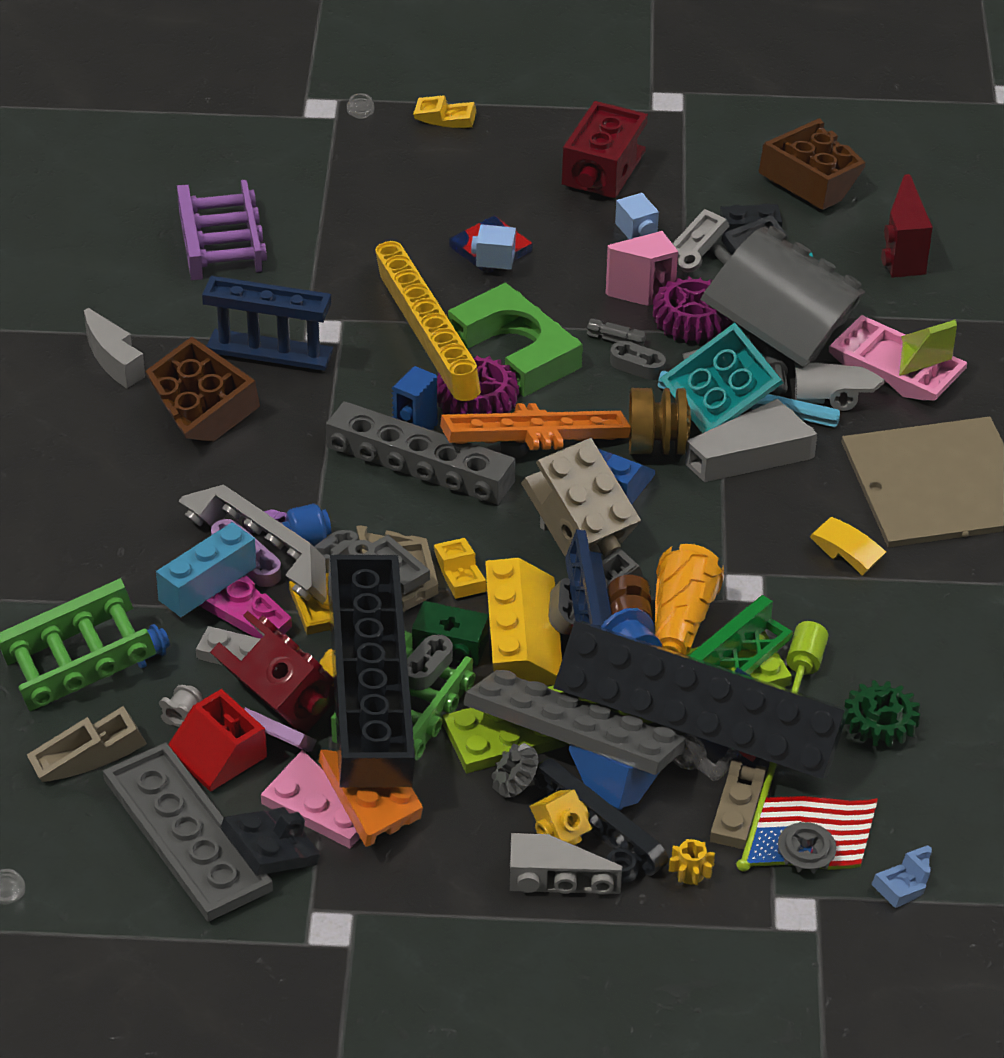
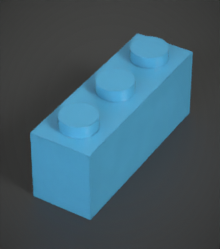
M231 522L156 571L158 601L178 616H184L256 568L255 538Z

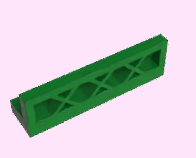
M761 595L689 656L723 668H734L735 672L749 676L792 639L793 631L771 618L773 601ZM767 629L776 634L777 637L775 639L760 640L759 634ZM741 650H756V655L751 658H738L737 653Z

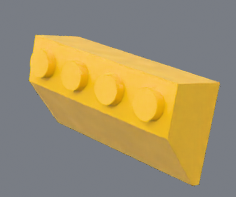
M520 558L485 561L494 671L508 670L513 672L516 677L529 682L538 681L545 685H554L562 662L560 633L554 629L549 621L550 593L555 587V578Z

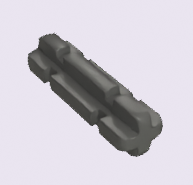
M594 318L590 319L587 325V335L599 338V336H602L603 340L614 343L628 341L644 346L646 341V333L642 330L634 329L630 331V327L606 322L605 325L602 320Z

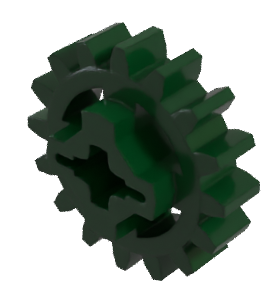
M872 680L871 687L868 688L861 683L859 684L858 692L854 690L849 692V699H845L844 708L849 709L845 724L850 725L849 732L851 734L861 733L860 741L862 742L870 738L873 739V746H877L880 741H885L888 747H892L894 739L903 744L905 743L906 735L911 737L915 735V728L919 726L920 704L913 702V693L903 694L904 686L900 685L894 689L891 688L890 681H886L884 686H879L876 680Z

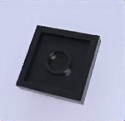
M285 807L275 808L270 811L263 810L226 816L223 818L220 827L256 876L317 865L321 855L303 832L305 819L299 812L289 814Z

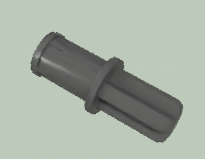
M768 345L764 348L763 357L784 382L772 391L773 395L780 396V394H784L788 390L786 381L788 368L783 362V353Z

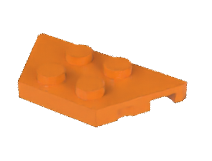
M326 749L320 750L319 763L364 846L375 844L376 836L383 832L391 835L400 830L401 826L410 825L421 819L423 806L412 787L340 788L338 752Z

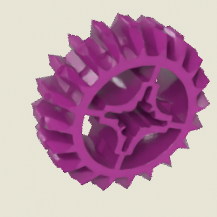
M688 276L686 280L677 278L675 283L668 281L665 287H659V292L653 300V317L657 323V329L663 330L664 336L673 335L674 341L684 339L686 343L688 341H696L697 344H699L700 340L709 342L712 340V337H716L732 325V320L700 300L713 279L704 281L701 277L692 279Z
M478 354L473 358L477 365L481 393L477 398L469 401L455 399L438 372L437 404L442 409L444 415L510 413V410L515 408L517 396L519 395L516 373L511 371L510 365H503L501 359L493 361L490 356L479 358Z

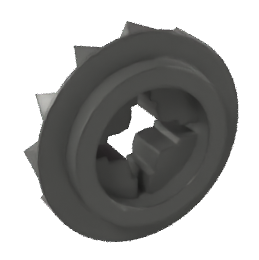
M522 743L521 745L513 744L509 752L503 751L502 759L495 763L497 769L491 775L494 780L492 788L506 798L514 797L524 791L533 780L538 767V754L536 750L526 743Z
M798 822L789 825L781 832L778 839V854L784 857L785 865L792 864L796 866L798 872L802 869H809L814 874L818 868L827 869L830 862L834 860L836 842L831 833L822 826L810 822ZM802 845L805 848L814 846L813 852L811 853L808 850L803 853L799 852L800 846Z

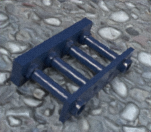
M216 276L210 277L202 294L203 305L217 307L218 329H214L206 347L223 356L326 370L333 353V347L320 345L319 322L323 323L331 306V294ZM229 309L246 311L248 334L230 330ZM259 313L276 316L277 338L260 336ZM289 318L306 320L307 343L290 340Z

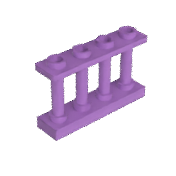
M241 180V194L196 198V195L190 196L188 184L177 185L178 208L191 280L203 279L202 267H207L209 263L253 259L256 272H262V261L267 260L265 243H262L263 233L262 226L259 225L254 190L248 189L247 180ZM242 205L244 210L242 212L199 216L198 210ZM246 223L247 229L204 234L201 231L202 227ZM250 241L251 247L208 252L204 249V245Z

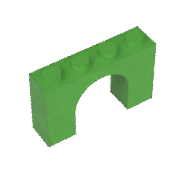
M506 282L448 310V319L467 349L500 334H519L534 341L531 345L505 357V365H510L511 371L516 373L519 393L523 397L582 368L583 344L579 339L573 337L559 323L553 321L539 307L533 305L519 291L513 289Z

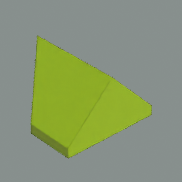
M956 320L901 336L903 343L899 376L951 360L957 330Z

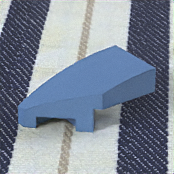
M927 845L906 853L902 864L876 873L871 885L895 908L924 894L926 883L930 876L929 858L932 848Z

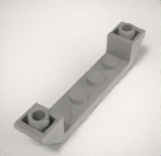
M224 484L181 497L179 502L188 509L185 515L200 527L203 523L212 527L217 521L223 520L227 514L236 520L242 516L246 519L243 523L258 535L262 531L267 533L265 539L280 550L283 546L289 548L286 553L296 560L286 573V576L295 584L292 590L306 601H309L311 597L321 604L326 601L325 557L311 543Z

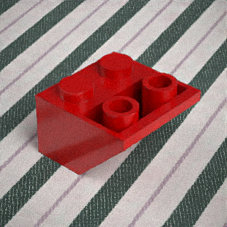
M222 689L193 705L168 744L185 768L210 792L267 757L265 727Z

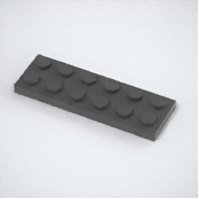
M508 670L494 671L465 693L463 704L465 706L653 775H657L684 751L686 738L676 735L669 728L651 726L643 723L636 716H624L615 713L607 706L590 704L579 700L578 696L549 689L542 682H529L518 678L513 672Z
M166 742L103 770L106 784L207 922L273 891L272 880L267 874L256 876L220 829L224 817Z

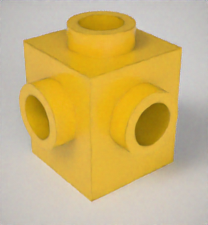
M575 789L559 790L529 806L536 820L535 829L537 834H549L567 843L576 845L582 841L580 835L592 829L588 821V810L584 803L579 800Z

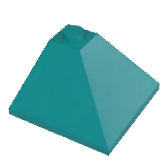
M733 323L660 378L666 388L670 389V393L674 398H676L677 388L686 389L691 420L701 433L737 418L784 383L736 323Z

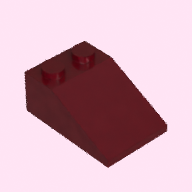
M904 174L890 212L889 225H885L884 228L886 248L882 249L881 259L883 266H887L891 278L926 275L933 227L910 174Z

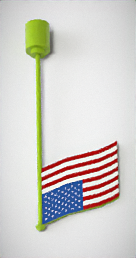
M805 621L799 623L795 628L786 658L788 666L796 672L792 686L793 691H799L803 675L816 673L820 668L829 634L819 623ZM770 762L742 858L736 862L738 870L745 872L751 866L785 865L784 857L778 854V839L786 827L798 822H810L820 825L828 830L835 839V858L830 862L827 869L861 867L878 798L852 801L809 796L767 798L777 765ZM801 845L799 852L803 853L808 850L812 853L814 846L805 848Z

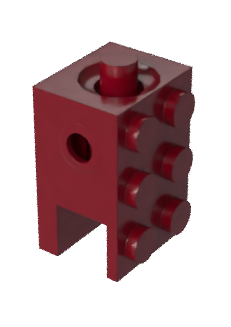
M594 101L563 146L562 185L573 187L577 190L597 193L605 197L616 198L646 151V146L637 144V138L647 124L648 114Z
M247 611L243 616L263 636L242 660L237 658L220 642L217 643L210 653L243 685L296 731L306 735L335 703L334 687L332 686L334 683L333 677L309 653L305 654L285 633L283 635L278 631V628L264 615L257 619Z

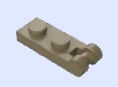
M732 759L710 832V842L740 849L745 848L767 774L766 766L756 765L755 768L744 766L743 761ZM740 779L751 781L752 784H742L739 783Z

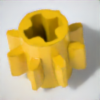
M686 839V841L681 843L680 847L675 845L672 847L669 872H677L678 882L698 885L704 877L711 878L715 853L707 852L705 842Z

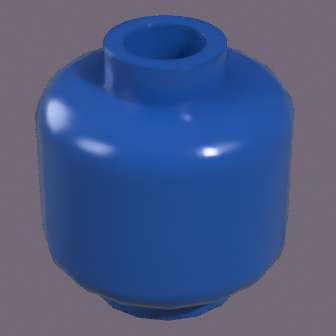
M317 504L289 509L286 514V521L281 522V524L313 546L332 533L326 509L321 510Z

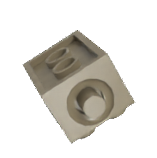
M592 438L539 459L536 464L541 471L525 477L521 482L565 557L576 529L586 531L591 552H602L604 557H607L621 548L620 544L625 541L641 521Z

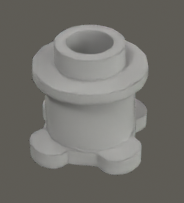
M178 685L174 689V696L171 699L164 697L160 700L159 705L163 712L161 718L166 724L180 727L193 705L203 700L200 691L193 686Z

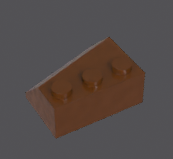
M818 118L763 143L758 173L767 177L771 182L786 188L793 195L800 196L812 203L814 207L824 210L843 200L865 168L866 162L848 145L840 144L837 141L838 135L833 131L827 132L824 129V122Z
M194 337L187 339L145 371L148 379L187 439L214 442L260 407L255 380Z

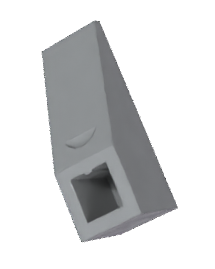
M511 833L510 891L620 894L621 865L549 834Z

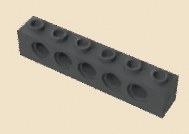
M343 401L326 423L327 448L495 505H499L515 482L514 457L468 442L466 444L449 443L444 434Z

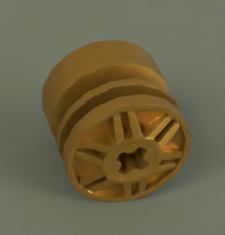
M631 388L629 400V425L631 426L629 435L630 454L651 455L654 440H660L663 455L669 454L670 441H675L676 455H684L687 440L690 437L691 424L690 406L686 397V389L677 388L675 403H671L669 388H664L661 402H655L652 388Z

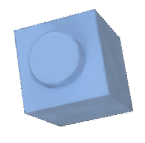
M643 193L616 200L615 224L628 239L658 232L659 211Z
M480 224L478 236H473L471 244V254H476V266L512 270L516 248V228Z

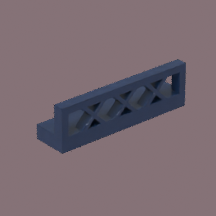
M576 529L565 557L567 574L570 579L575 621H584L601 627L604 621L612 616L601 553L591 552L586 531Z

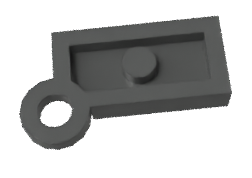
M389 535L373 543L367 540H357L351 543L348 548L349 555H398L401 593L403 595L430 580V570ZM360 549H364V550H366L367 552H366V553H363V554H360V553H357L356 551H357V550H360Z

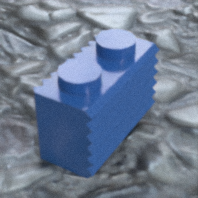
M414 366L392 387V404L394 405L392 407V417L431 430L434 429V426H437V375Z

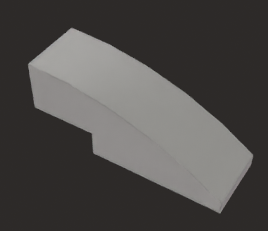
M90 308L85 309L84 317L89 346L102 368L126 389L145 378L143 353L132 347L131 334Z

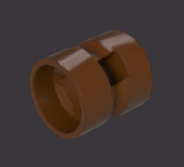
M623 575L610 582L607 591L612 615L626 608H638L646 612L653 621L651 589L647 580L637 575Z

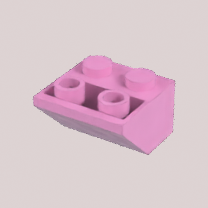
M663 231L608 245L606 294L608 296L650 306L653 305V300L659 292V287H665L668 281L675 283L678 250Z

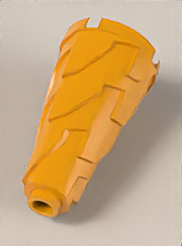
M680 544L679 550L672 552V547H670L661 555L656 570L655 635L659 638L663 648L684 655L690 652L700 623L704 621L710 603L720 593L724 579V567L722 569L719 567V558L710 550L695 544Z

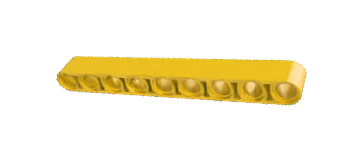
M387 241L379 244L375 250L380 277L451 394L460 401H469L477 398L481 393L476 362L403 246L396 241Z

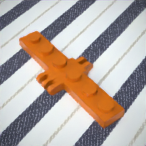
M517 403L514 413L442 415L440 427L449 443L486 442L492 444L498 441H515L519 443L526 442L530 450H538L539 445L542 450H550L551 444L555 450L563 449V440L574 439L576 441H584L589 438L605 440L629 438L631 426L621 411L547 412L546 410H539L536 403H529L527 408L524 403Z

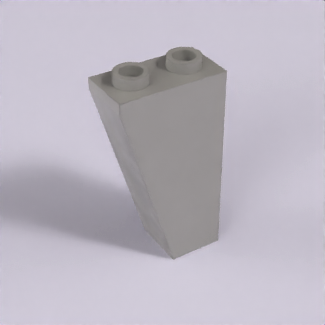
M775 399L687 440L685 465L701 480L708 482L810 460L815 457L817 433L811 426L801 420L792 409L785 406L779 399Z

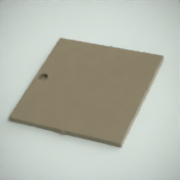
M991 417L842 436V445L887 547L960 537L966 538L968 536L1004 531V443Z

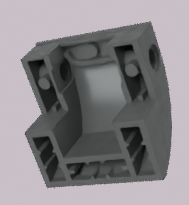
M770 226L769 229L763 227L753 232L738 247L713 279L700 300L804 367L816 360L835 328L847 322L866 291L860 288L862 284L857 279L849 275L842 277L836 273V267L829 261L822 258L818 261L809 255L811 251L798 242H795L793 245L785 240L784 237L786 235L781 230Z

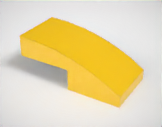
M443 95L418 98L413 115L414 119L432 125L467 128L473 126L477 110L474 102L447 104L446 97Z
M830 517L810 536L833 560L840 554L862 576L886 553L881 546L867 535L833 517Z
M466 538L434 544V552L439 566L455 599L487 592L486 579L476 565L475 552Z

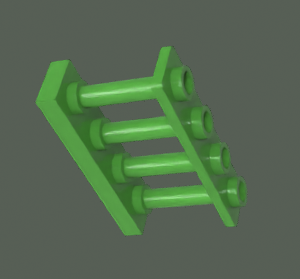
M121 578L0 632V650L7 665L18 661L27 682L19 685L18 688L29 711L45 706L52 701L78 691L85 686L111 676L156 654L148 630L142 629L135 632L125 613L132 610L133 606ZM113 618L123 638L103 646L94 626ZM82 633L91 653L72 661L62 641ZM50 647L59 667L39 675L30 655Z
M405 631L406 654L408 658L414 652V649H412V633ZM465 656L456 669L448 666L439 676V678L447 680L440 691L430 687L424 690L409 688L410 695L430 702V705L423 714L411 709L412 725H414L415 760L421 758L429 739L438 735L442 726L443 715L455 712L463 693L473 687L476 674L473 672V658ZM334 713L331 717L332 742L337 743L336 716Z

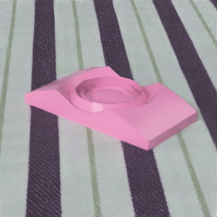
M863 315L829 346V352L841 364L866 368L885 379L884 383L892 386L902 397L919 400H936L967 368L968 363L952 356L951 360L899 376L903 343L901 336L905 334Z

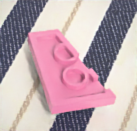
M303 750L261 793V804L271 809L285 807L289 814L299 812L305 819L304 826L349 849L360 838L325 772Z

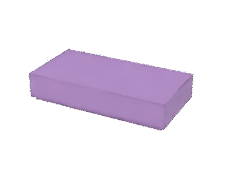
M245 707V710L265 727V733L302 750L312 752L317 740Z

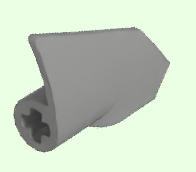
M794 362L796 373L795 400L812 404H824L825 399H830L832 407L840 411L854 408L858 401L859 392L873 393L884 384L885 380L874 372L858 366L809 363L803 367Z

